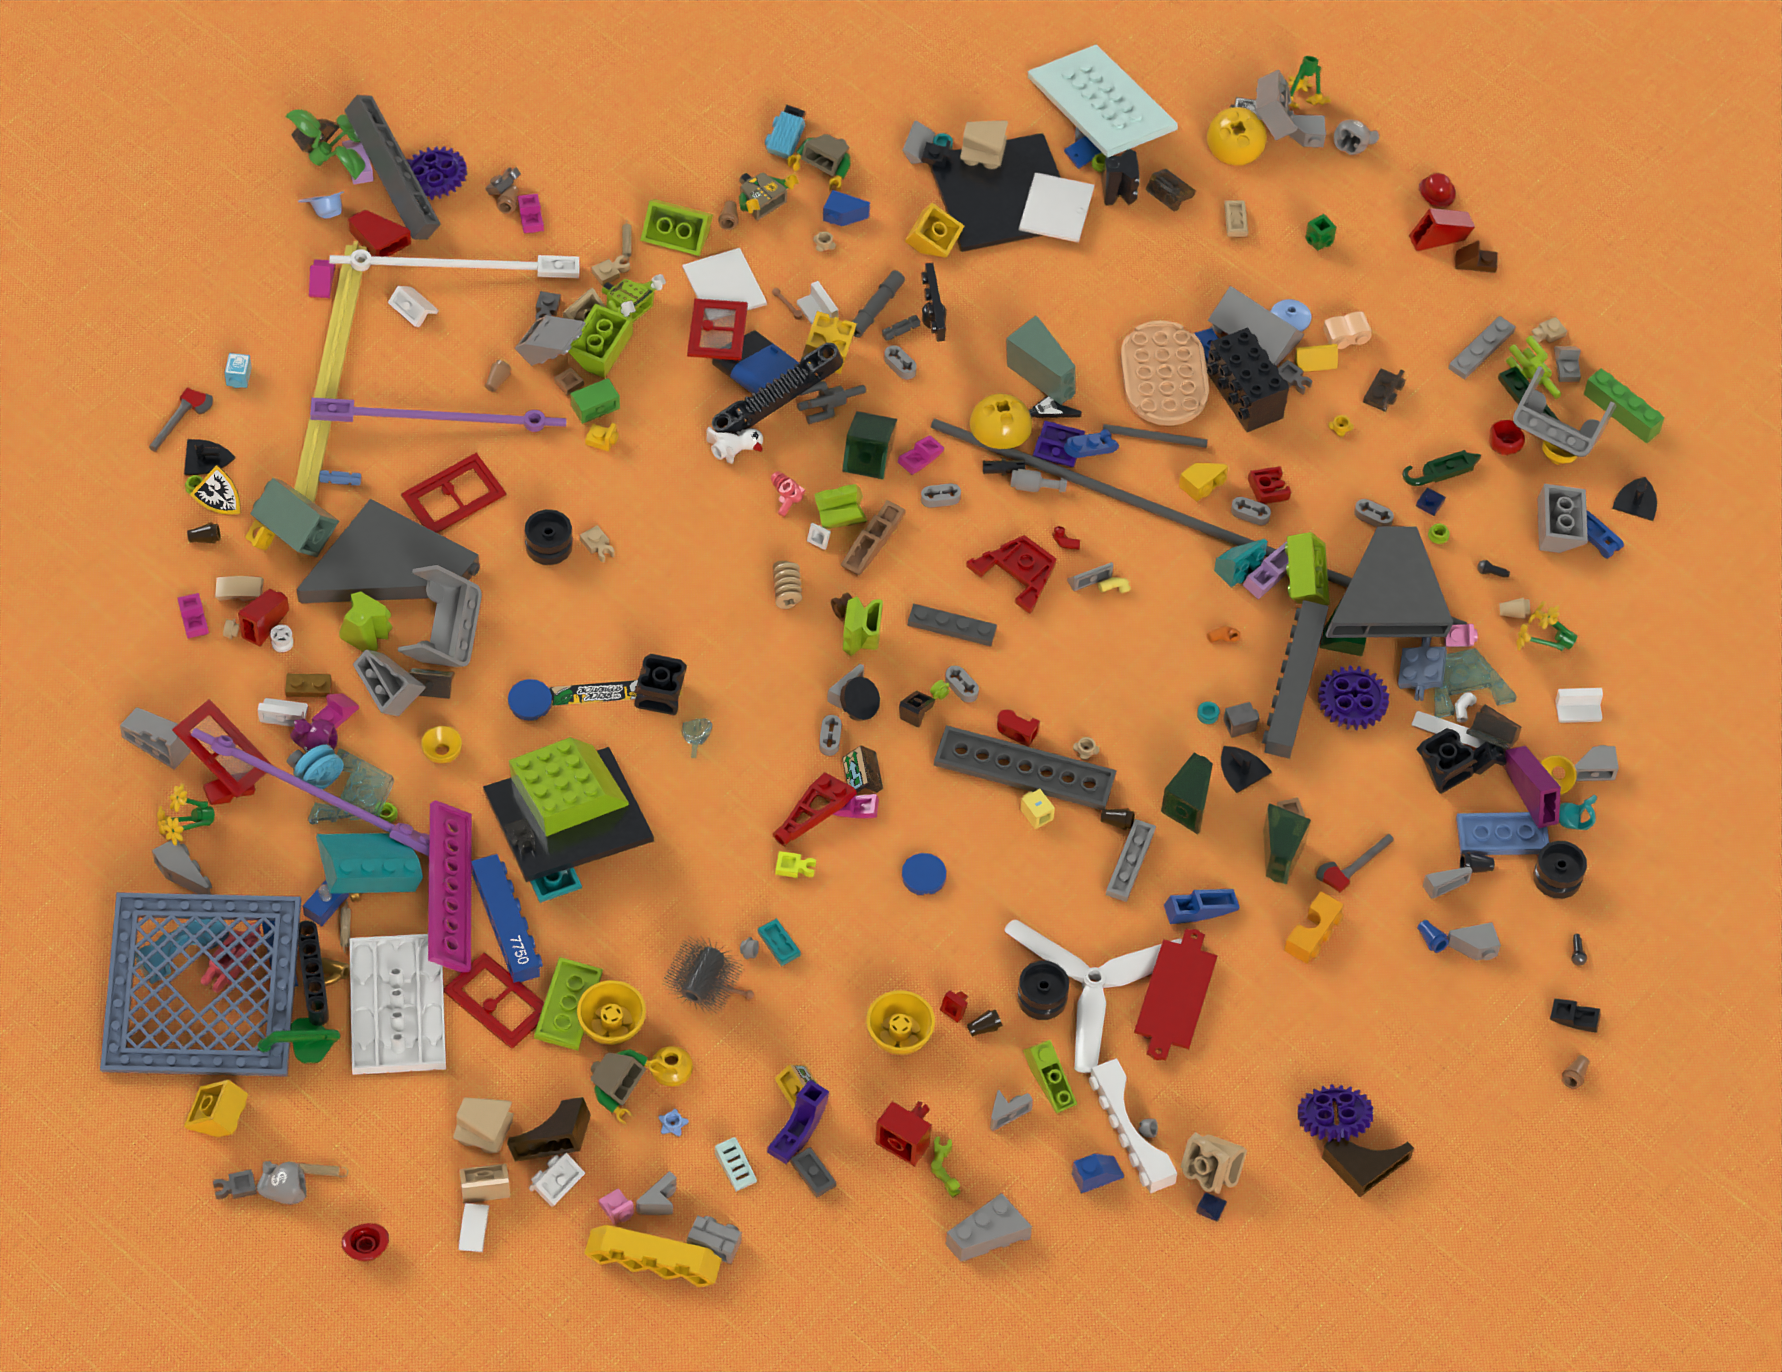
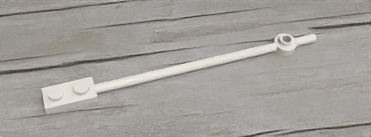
M360 249L354 251L351 256L330 255L329 263L351 264L352 268L357 271H365L371 265L538 270V277L579 278V257L538 255V262L372 257L368 251Z

